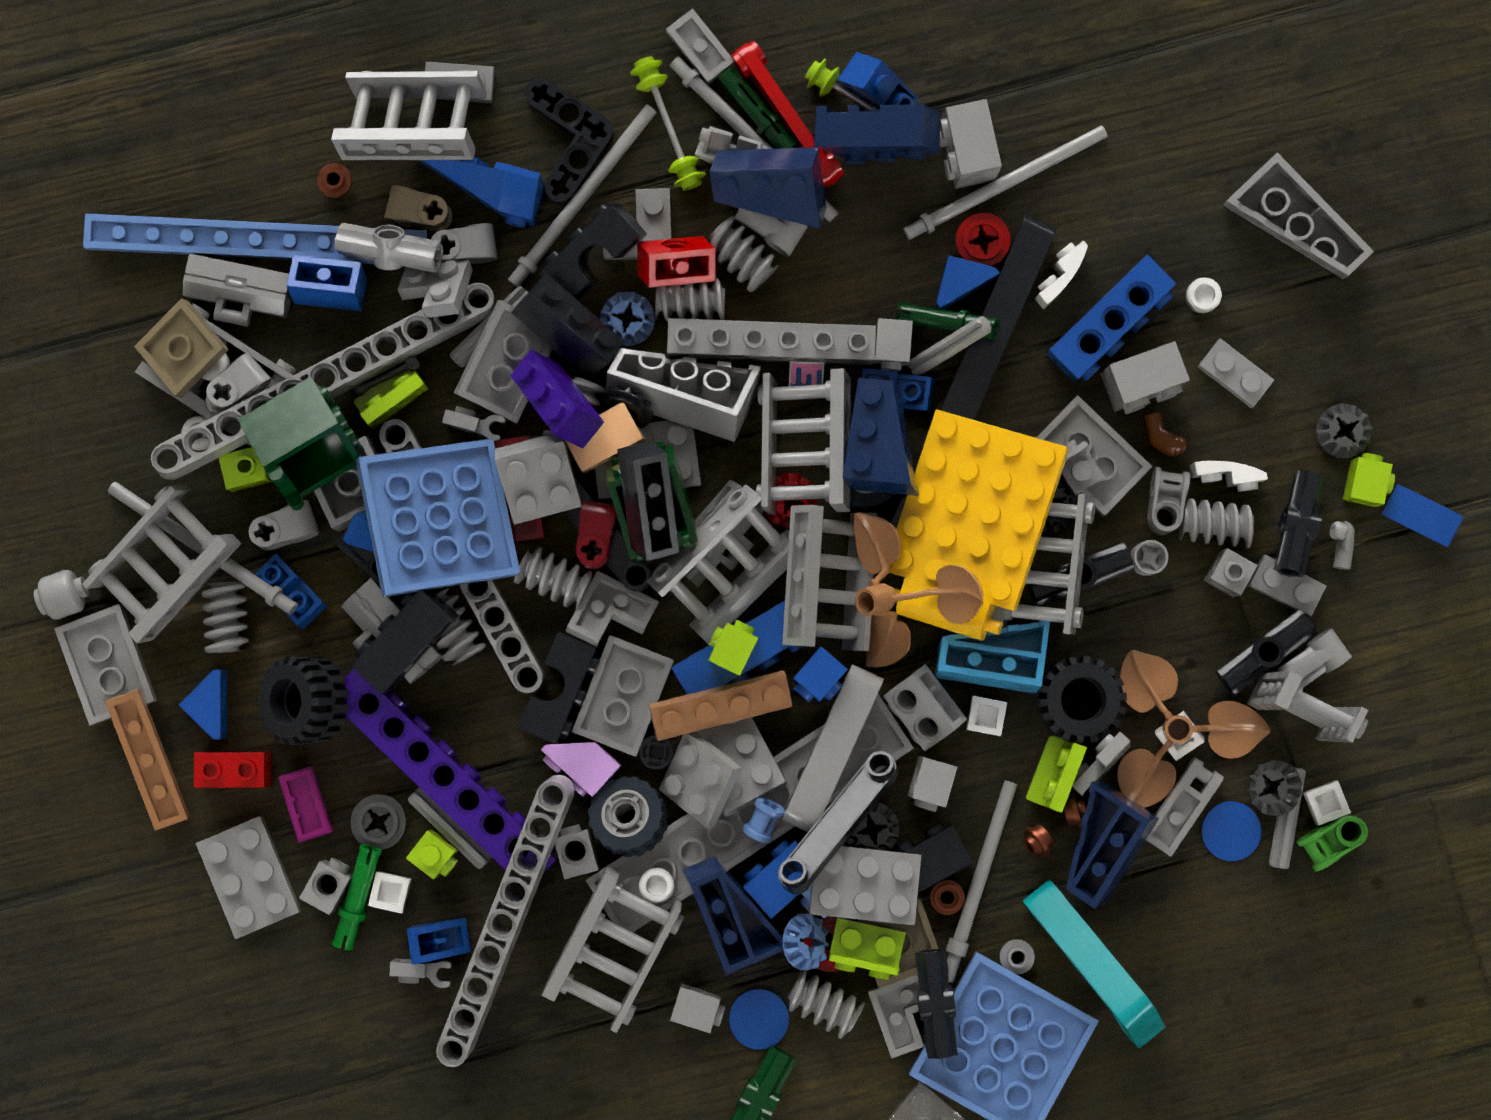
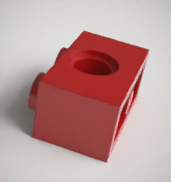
M703 236L637 242V275L648 287L715 281L716 248Z
M272 752L194 753V788L271 787Z

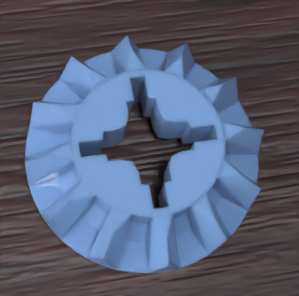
M633 291L618 292L606 301L601 311L600 320L625 341L622 346H634L642 343L651 334L655 324V314L651 304L645 297ZM631 305L632 315L638 320H642V322H630L625 333L623 332L622 320L613 315L625 314L626 309Z
M799 914L788 922L783 934V950L787 960L793 967L799 970L819 968L821 961L827 959L825 950L831 945L826 942V935L829 930L823 928V919L816 918L812 914ZM808 937L813 941V945L808 947L804 942H800V939Z

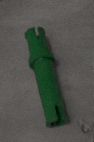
M735 66L728 68L720 75L718 82L725 87L738 105L758 127L757 132L761 137L765 136L775 149L798 147L799 143L795 141L780 123L782 118L777 113L773 114L736 70Z
M900 302L897 310L910 314L896 313V320L913 321L912 325L950 332H955L974 319L981 317L972 315L968 310L954 312L908 304L906 302ZM986 317L991 328L1000 329L999 318ZM991 329V332L983 338L995 340L999 332Z

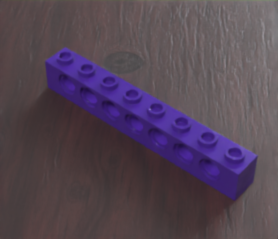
M353 669L345 677V689L349 691V697H347L349 710L345 712V716L506 870L513 853L511 850L512 841L515 838H519L526 818L518 811L512 814L504 806L507 800L495 788L491 787L487 790L479 782L482 776L470 764L466 763L462 766L454 758L457 752L445 740L441 739L438 743L429 734L432 728L418 715L413 719L404 710L407 704L393 691L389 695L387 693L381 695ZM368 694H374L379 700V707L372 714L367 713L362 706L363 699ZM395 717L399 718L404 724V731L397 738L392 737L387 731L388 722ZM419 741L425 743L429 749L427 759L422 762L417 761L412 755V747ZM443 765L450 767L454 773V779L448 786L439 783L436 776L438 769ZM466 790H473L479 796V804L475 809H467L462 804L461 797ZM498 814L503 818L504 828L500 833H492L488 830L486 820L489 815ZM555 846L553 847L544 873L558 859V857L554 854V852L556 851ZM529 850L524 860L528 864L537 865V856Z

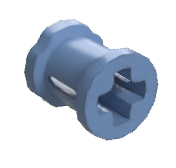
M757 797L755 801L756 809L750 822L744 825L742 830L747 836L756 841L769 843L773 837L771 832L778 818L783 817L785 809L771 799Z

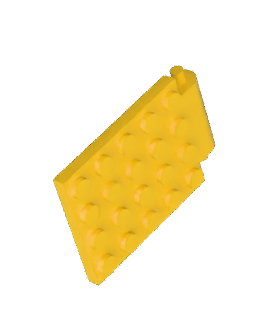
M936 409L914 474L919 496L907 495L896 528L900 537L901 553L896 562L888 564L890 567L889 573L905 577L901 590L893 588L896 595L938 588L936 582L938 570L948 565H960L971 571L978 579L983 591V604L973 619L962 624L949 622L941 614L937 603L939 595L895 602L897 603L896 613L980 641L985 640L987 632L999 635L1003 622L992 619L995 607L998 606L1011 611L1017 610L1069 448Z

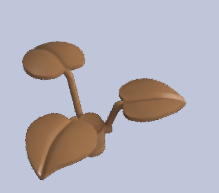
M862 512L854 514V536L859 560L870 574L879 573L874 579L868 581L869 587L860 589L855 596L857 610L864 616H871V637L869 651H866L867 667H883L896 663L910 649L911 633L909 627L904 622L897 620L896 612L889 611L895 602L939 595L937 601L939 611L949 622L962 624L976 616L983 604V591L975 575L963 566L948 565L939 569L936 574L938 588L896 595L895 590L891 586L880 583L890 572L888 564L896 562L900 557L901 542L896 528L883 518Z
M1131 650L1127 654L1120 673V678L1124 683L1122 689L1127 694L1126 703L1132 709L1142 713L1151 710L1157 705L1158 709L1166 717L1163 724V734L1167 741L1157 752L1156 756L1149 750L1136 749L1127 753L1118 766L1117 780L1121 793L1141 807L1146 808L1164 799L1173 789L1176 781V769L1170 762L1161 760L1173 743L1181 744L1187 742L1193 732L1210 731L1208 735L1210 748L1221 757L1233 759L1249 753L1270 733L1268 724L1256 711L1235 701H1222L1213 705L1208 711L1210 725L1193 726L1188 718L1181 715L1173 716L1162 701L1172 698L1176 693L1178 677L1175 669L1169 662L1155 655L1142 653L1137 650Z

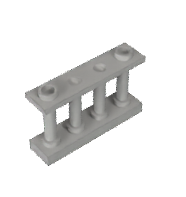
M478 71L346 72L345 78L357 101L351 127L333 129L331 140L341 160H474L476 148L467 128H464L469 99L486 98L487 92ZM371 98H390L384 127L365 128ZM404 98H422L417 127L398 128ZM437 98H455L451 123L448 128H431Z
M194 303L192 304L226 347L230 343L244 353H249L256 362L258 361L274 371L271 383L264 390L294 375L297 369L280 358L276 364L209 322L208 318L211 314ZM142 361L136 369L135 373L205 418L209 419L214 416L206 408L205 400L199 397L202 391L199 388L205 379L201 378L180 398L173 395L146 362ZM226 394L223 397L218 395L216 400H218L219 398H223L227 401L228 395ZM230 422L224 427V430L233 436L239 433L241 425L237 422Z
M844 368L830 369V381H826L825 384L777 387V381L770 373H763V384L758 385V402L762 405L761 484H758L756 487V493L762 497V500L758 505H761V508L768 515H776V501L825 499L836 512H850V487L843 480L851 427L850 376ZM826 398L827 401H830V414H826L825 418L777 420V401ZM826 431V434L830 435V447H826L825 451L777 453V434ZM826 465V468H830V481H825L824 485L776 487V467Z
M746 484L741 489L734 491L729 496L727 503L697 531L698 541L692 542V547L684 548L683 545L679 549V553L674 554L667 562L657 566L652 576L647 580V583L662 597L671 591L691 611L695 619L689 626L707 644H709L717 626L724 629L727 622L732 624L787 570L789 530L786 529L782 534H779L755 508L762 500V497ZM744 517L769 543V547L757 558H754L730 532ZM719 541L744 567V571L733 582H729L705 557ZM694 566L720 592L719 596L707 607L680 581Z
M168 485L161 489L154 498L156 501L154 505L105 559H101L91 566L88 570L89 577L82 583L86 589L99 588L105 585L135 617L134 623L136 625L128 634L136 643L153 641L242 544L233 534L212 535L180 502L190 491L186 485ZM170 512L202 544L201 549L203 552L196 560H190L159 528L158 525ZM148 536L180 569L179 574L181 576L174 584L168 585L136 551ZM125 561L157 593L156 598L158 601L151 609H146L114 576V573Z
M1078 494L1077 505L1052 502L1048 516L1076 519L1074 538L1072 540L1041 536L1037 550L1072 553L1070 574L1030 570L1025 583L1068 588L1066 609L1018 604L1017 610L1011 611L996 606L992 619L1002 621L1003 627H1007L1008 620L1012 621L1013 617L1064 623L1063 633L1075 635L1076 628H1081L1083 607L1078 606L1087 525L1093 523L1095 515V504L1090 503V496Z
M791 506L782 645L815 647V638L823 637L842 639V650L869 651L871 616H864L857 610L855 596L860 589L869 587L868 581L874 578V574H870L863 567L858 557L854 536L855 513H850V522L823 519L824 506ZM866 513L869 515L877 516V513ZM822 533L849 536L848 556L821 553ZM820 567L847 570L845 591L819 588ZM818 602L843 604V625L816 623Z
M1291 671L1263 673L1259 677L1246 703L1257 710H1286L1318 726L1319 729L1314 738L1319 741L1353 743L1355 738L1359 739L1363 735L1368 724V720L1365 719L1368 712L1367 709L1363 707H1333L1303 692V687L1299 686L1303 677Z
M607 865L544 986L542 996L554 1002L559 992L563 994L569 992L615 1015L612 1020L611 1031L617 1033L622 1023L628 1025L636 1010V1006L632 1005L669 933L674 935L677 933L684 916L680 914L682 903L677 900L674 901L670 911L667 912L622 889V884L617 882L620 871ZM606 901L610 903L616 901L662 924L654 942L605 919L606 915L601 913ZM592 931L597 934L599 931L645 954L646 957L638 972L636 973L589 949L590 945L585 942L590 932ZM583 961L629 984L630 987L623 1001L620 1003L574 980V975L569 973L574 963L581 964Z

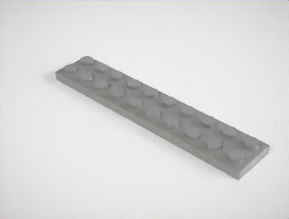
M877 694L828 804L836 799L872 753L884 751L889 753L896 761L914 749L879 694ZM824 724L773 757L787 785L768 794L765 798L775 801L786 810ZM880 766L874 772L877 773L886 766ZM755 802L728 817L721 812L715 827L709 828L704 827L687 813L667 827V831H664L663 839L654 846L653 850H648L643 853L644 855L638 857L636 855L631 857L621 856L608 866L620 871L617 882L622 884V889L644 900L646 899L639 890V882L642 875L647 870L655 867L667 870L674 880L673 893L664 902L652 903L667 911L672 907L675 900L680 902L692 894L683 869L715 856L728 871L795 826L781 820L782 817L778 818L771 832L773 835L769 843H762L747 836L742 830L744 825L750 822L756 809ZM605 868L585 880L592 892L595 890ZM606 901L603 907L613 923L631 932H635L652 920L616 901L613 903Z

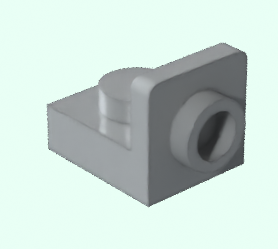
M1075 440L1064 445L1069 448V452L1061 476L1073 496L1105 478L1087 449L1089 445L1086 440L1078 445Z

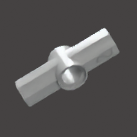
M342 223L338 227L335 237V250L338 251V254L373 260L374 265L383 270H396L404 266L436 273L440 268L443 257V245L440 244V241L405 235L404 230L395 225H382L374 229Z

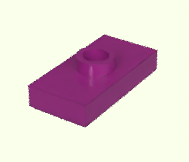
M313 766L279 776L278 779L298 843L334 832Z

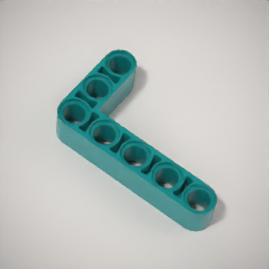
M1050 879L1022 900L1031 914L1109 1008L1119 1026L1138 1049L1166 1028L1148 997Z

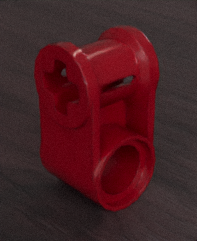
M586 500L582 502L576 554L580 563L585 568L598 569L607 562L617 518L614 505ZM591 544H596L598 551L602 552L601 555H595L594 560H588L587 554L583 552L584 549H590Z

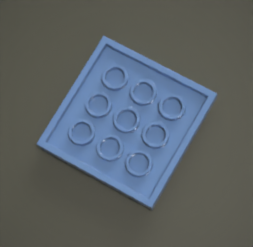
M493 439L364 456L356 459L382 597L512 577L520 574L504 490L495 462Z
M975 951L953 991L956 1017H953L958 1055L949 1058L928 1059L924 1044L908 1074L988 1120H1045L1099 1021Z

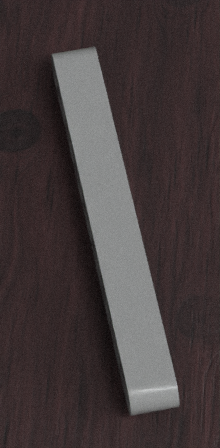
M392 419L382 425L379 437L387 453L422 448L413 430L405 422ZM395 428H403L405 430L404 441L401 444L392 445L389 441L390 432ZM487 580L488 589L482 596H474L470 589L471 583L459 585L515 688L524 693H534L540 690L545 683L544 670L495 580ZM499 607L504 612V621L499 626L492 627L487 621V614L492 608ZM514 637L520 641L521 650L518 655L509 657L504 653L503 645L507 639ZM528 667L533 668L538 676L536 684L529 688L523 686L520 682L521 672Z
M554 775L540 785L536 792L437 1045V1058L447 1067H458L475 1048L574 797V785L566 776ZM553 785L561 789L563 793L562 801H555L549 796V786ZM536 818H544L548 821L550 833H542L538 830ZM524 850H530L535 853L538 860L537 865L528 864L524 860ZM517 882L521 884L525 890V896H516L511 890V883ZM499 914L510 917L512 928H505L499 923ZM486 946L496 948L500 959H491L486 953ZM474 978L484 980L487 984V991L477 989L474 985ZM466 1009L472 1012L475 1022L471 1023L464 1020L461 1010ZM449 1041L459 1043L463 1052L460 1054L453 1052L449 1046Z

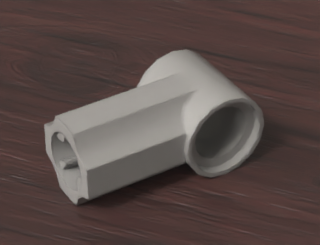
M739 208L735 216V221L764 238V242L787 257L791 255L808 228L803 224Z
M1329 628L1306 644L1307 648L1277 669L1279 672L1291 671L1303 677L1299 686L1304 688L1323 673L1327 674L1340 667L1352 656L1334 630Z

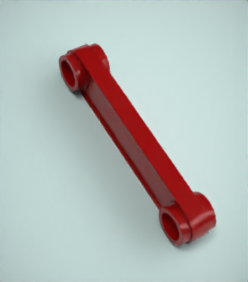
M753 40L736 49L735 53L730 55L735 61L736 69L743 78L750 76L774 113H777L782 118L781 123L799 143L798 148H815L814 137L764 66L768 61L758 44ZM819 149L824 188L830 187L840 180V177L844 175V171L833 154L827 153L825 155L823 150Z

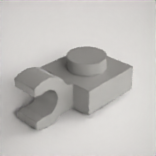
M456 406L455 412L445 410L442 421L445 426L475 435H482L488 439H493V441L501 440V436L491 433L490 427L496 422L506 424L507 420L504 417L490 415L486 419L480 420L475 418V411Z
M395 958L390 962L389 976H398V982L410 984L419 983V978L427 977L436 987L447 988L451 985V981L441 980L438 976V970L440 968H451L452 962L441 960L412 965L411 959Z

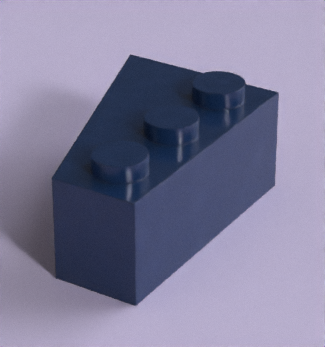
M858 378L843 480L851 490L919 496L907 438L908 432L901 394L891 380Z

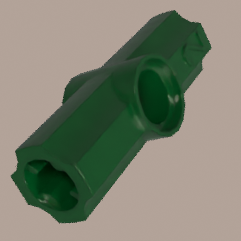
M771 1045L754 1077H750L737 1101L736 1105L738 1107L730 1120H769L781 1098L782 1093L780 1092L790 1077L797 1059L782 1049Z

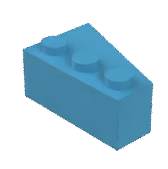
M1040 620L1039 622L1023 625H1009L1002 628L999 635L987 632L984 641L961 634L942 636L938 644L934 676L938 679L1036 694L1042 687L1050 621Z

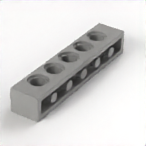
M668 318L667 355L668 358L683 359V356L701 360L786 363L796 361L873 366L875 361L876 326Z

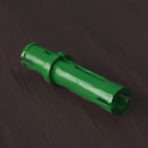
M361 844L359 847L360 850L344 905L340 906L338 910L340 920L331 943L336 948L341 949L344 936L347 935L344 942V950L354 949L359 924L364 921L366 912L363 910L379 856L382 852L381 849L372 846L369 859H367L369 845Z

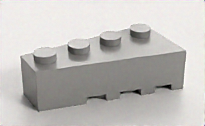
M1278 152L1223 205L1342 279L1349 276L1374 252Z
M620 348L607 372L606 388H614L617 384L621 385L624 389L631 386L634 392L643 393V399L652 403L651 410L654 412L653 415L735 442L758 394L761 366L749 365L748 369L731 367V362L718 361L717 365L697 363V358L683 356V359L674 360L666 359L665 354Z

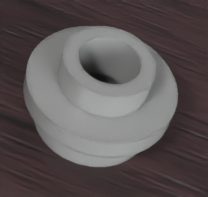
M1013 939L1003 945L999 958L1004 968L1018 975L1030 970L1034 963L1035 955L1032 947L1027 942ZM1021 951L1024 955L1022 962L1013 963L1011 960L1012 953Z

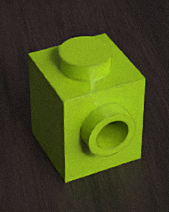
M253 447L227 453L219 457L225 487L229 491L235 492L272 483Z
M1363 453L1362 457L1352 459L1350 461L1343 500L1372 507L1384 505L1386 494L1392 492L1395 482V474L1391 473L1393 464L1385 463L1382 456L1370 453Z
M736 620L734 625L727 622L724 629L717 626L708 644L714 647L708 661L740 676L759 639L753 635L755 628L739 620Z
M434 829L426 831L406 859L434 880L440 874L446 877L458 862L454 856L459 850Z

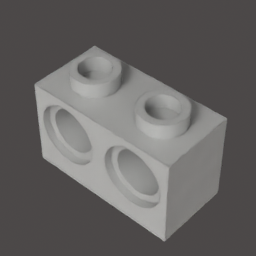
M926 664L883 695L888 702L891 712L901 719L909 730L912 740L919 744L924 751L954 732L967 720ZM908 691H911L915 695L916 700L910 697ZM929 718L936 723L937 728L931 725Z
M919 756L908 796L915 799L913 805L936 812L937 806L946 808L957 767Z

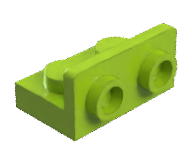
M407 370L370 388L366 394L356 398L354 404L361 412L360 415L367 425L375 429L429 390V388L416 371L411 372Z
M1050 735L1027 791L1026 799L1062 813L1087 747Z
M837 917L828 957L829 961L835 962L834 968L855 972L856 967L868 969L869 976L889 980L890 974L896 976L899 974V963L906 932Z

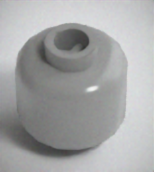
M62 570L42 577L38 582V588L34 589V599L40 613L57 620L81 612L85 607V597L89 596V589L82 585L85 579L83 577L77 578L70 570Z

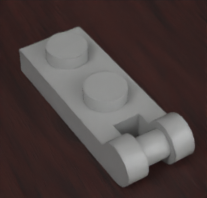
M1196 757L1188 763L1182 776L1155 814L1159 820L1146 841L1172 857L1224 778L1217 771L1210 772L1203 767L1204 763ZM1195 778L1204 783L1200 792L1190 786Z

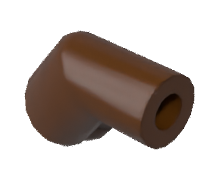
M1161 412L1144 416L1149 441L1153 448L1167 456H1177L1185 452L1187 448L1186 439L1181 435L1176 436L1165 430Z

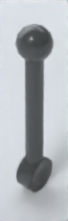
M408 357L403 365L356 386L354 392L356 395L362 396L366 394L367 389L407 370L414 372L420 366L419 361L415 357Z

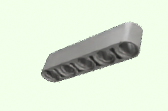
M853 664L851 665L781 820L809 832L823 815L884 678Z

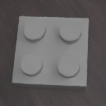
M696 731L683 735L659 790L704 827H715L742 768Z

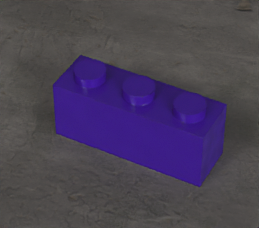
M531 349L510 375L555 436L580 448H584L604 423L558 362Z

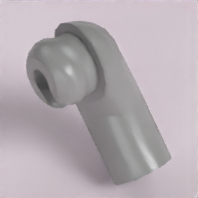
M1336 521L1331 525L1329 532L1331 538L1337 540L1333 568L1350 570L1354 551L1355 529L1347 521L1343 523Z

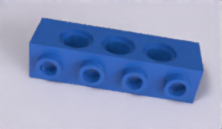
M1147 254L1045 355L1073 383L1080 377L1087 381L1100 368L1096 362L1105 353L1111 358L1125 344L1120 339L1129 330L1135 334L1149 321L1145 314L1153 306L1160 310L1173 297L1169 291L1176 283ZM1138 290L1142 292L1145 296V305H1134L1129 299L1130 291ZM1105 315H1117L1121 320V328L1118 330L1108 328L1105 324ZM1085 337L1092 338L1097 344L1096 353H1085L1080 346L1081 339Z

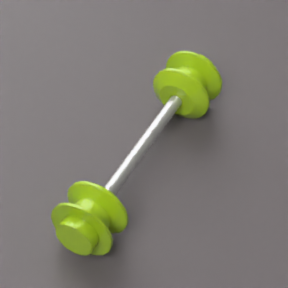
M652 56L645 57L634 63L635 68L630 74L640 78V82L636 85L637 90L644 92L652 91L678 157V160L674 161L668 169L669 173H676L678 176L674 187H682L683 191L691 190L702 184L701 179L706 173L697 171L696 165L700 162V159L694 156H684L658 90L668 78L667 74H660L658 68L663 63L662 60H654Z
M823 59L821 63L814 61L805 75V79L809 81L807 88L813 85L820 88V97L829 94L835 89L867 111L878 110L838 84L840 68L836 67L832 71L826 68L827 59Z

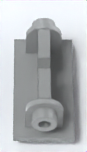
M710 126L709 129L702 128L699 137L700 142L694 157L712 164L717 151L768 149V147L762 145L763 141H757L739 135L737 145L730 144L733 133Z

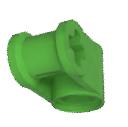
M1347 814L1309 831L1296 842L1299 847L1303 846L1314 863L1312 868L1315 872H1318L1332 865L1343 855L1364 843L1368 836V829L1362 819ZM1352 821L1356 826V834L1352 839L1345 840L1341 835V828L1346 822Z

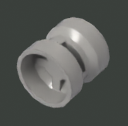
M1156 540L1141 542L1132 548L1130 552L1134 571L1142 576L1159 573L1168 563L1166 547Z

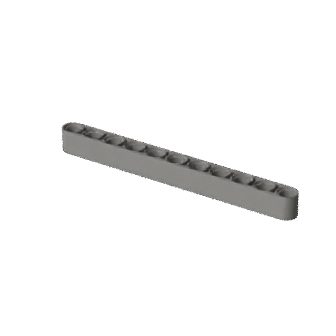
M484 283L468 285L459 314H456L458 318L454 323L444 324L439 320L440 316L426 318L422 309L159 444L151 453L152 466L166 480L178 479L249 442L242 427L239 433L234 436L224 435L223 429L228 423H239L237 419L309 377H312L316 383L321 375H332L335 381L327 389L332 398H335L405 362L408 357H415L482 322L494 309L493 291ZM474 296H483L488 300L487 305L483 308H475L469 302ZM415 327H422L427 331L426 336L420 340H414L408 334ZM386 342L392 343L397 347L395 352L389 356L381 355L378 352V348ZM360 358L366 362V365L361 371L353 372L347 368L349 361ZM206 438L209 440V446L204 452L192 451V444L195 440ZM168 454L176 455L178 460L174 467L164 469L160 466L164 456Z

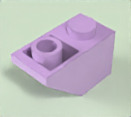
M597 742L547 744L541 749L546 754L543 761L556 773H559L561 769L572 778L571 782L574 785V790L583 797L586 793L592 797L595 796L598 790L622 766Z

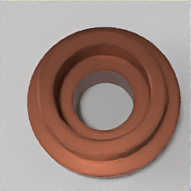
M332 163L321 169L317 182L320 190L326 196L339 198L346 195L351 189L352 176L345 166ZM339 175L340 182L337 185H330L328 182L330 176Z
M1076 792L1070 793V797H1068L1064 806V811L1070 826L1077 824L1079 827H1082L1081 823L1083 815L1086 813L1087 802L1085 797L1079 798Z
M1041 825L1029 826L1024 830L1025 838L1023 839V844L1032 856L1038 855L1041 858L1049 856L1050 850L1054 848V842L1047 830Z
M943 880L936 883L930 892L932 907L943 915L957 913L965 901L963 889L959 884L951 880ZM944 891H951L953 893L952 902L948 904L941 901V894Z

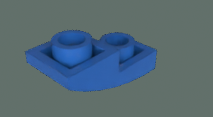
M862 369L861 378L893 381L901 394L903 410L931 412L935 385L933 377L899 374L895 371Z
M1397 484L1381 514L1447 548L1464 519L1462 515Z
M277 553L255 573L256 576L272 587L277 585L282 588L284 595L298 603L297 609L293 614H286L302 630L327 607L324 601Z

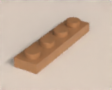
M784 671L649 704L657 741L792 707L787 677Z
M141 688L107 699L105 704L154 830L156 831L187 820L190 815Z

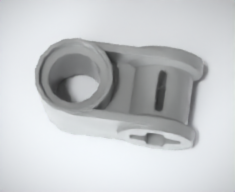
M481 223L462 228L441 230L436 232L431 240L440 241L441 245H443L442 242L447 241L452 247L450 248V254L443 255L441 263L448 260L459 261L469 259L470 264H481L498 259L493 224Z
M246 353L237 358L224 372L208 384L205 400L206 408L215 416L262 392L271 383L272 379L251 355ZM216 394H218L219 396L223 397L227 394L228 400L226 401L223 398H219L218 400H216L215 396Z
M1154 467L1150 481V499L1147 513V525L1153 533L1167 535L1181 525L1185 500L1189 490L1190 472L1183 471L1182 474L1162 471L1161 467ZM1158 510H1166L1171 514V526H1163L1158 522Z
M304 500V506L300 510H292L287 505L278 511L258 517L253 520L249 527L251 541L267 551L292 543L302 542L320 534L308 500ZM265 526L275 531L270 534L271 540L269 541L259 537L264 533L263 527Z

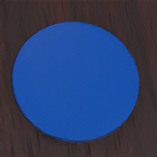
M1227 801L1215 805L1208 811L1202 822L1201 834L1206 848L1214 856L1226 861H1238L1251 855L1257 848L1261 839V825L1257 815L1251 808L1239 802Z
M753 989L740 995L733 1003L730 1010L729 1023L733 1035L741 1044L752 1049L770 1048L771 1045L774 1046L784 1037L788 1029L789 1014L785 1003L777 994L765 989Z

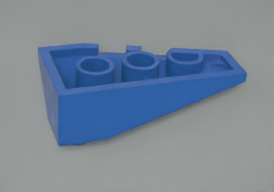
M474 157V160L463 161L417 160L499 216L506 218V224L518 228H525L526 224L535 226L545 191L540 173L496 162L495 167L490 168L489 164Z

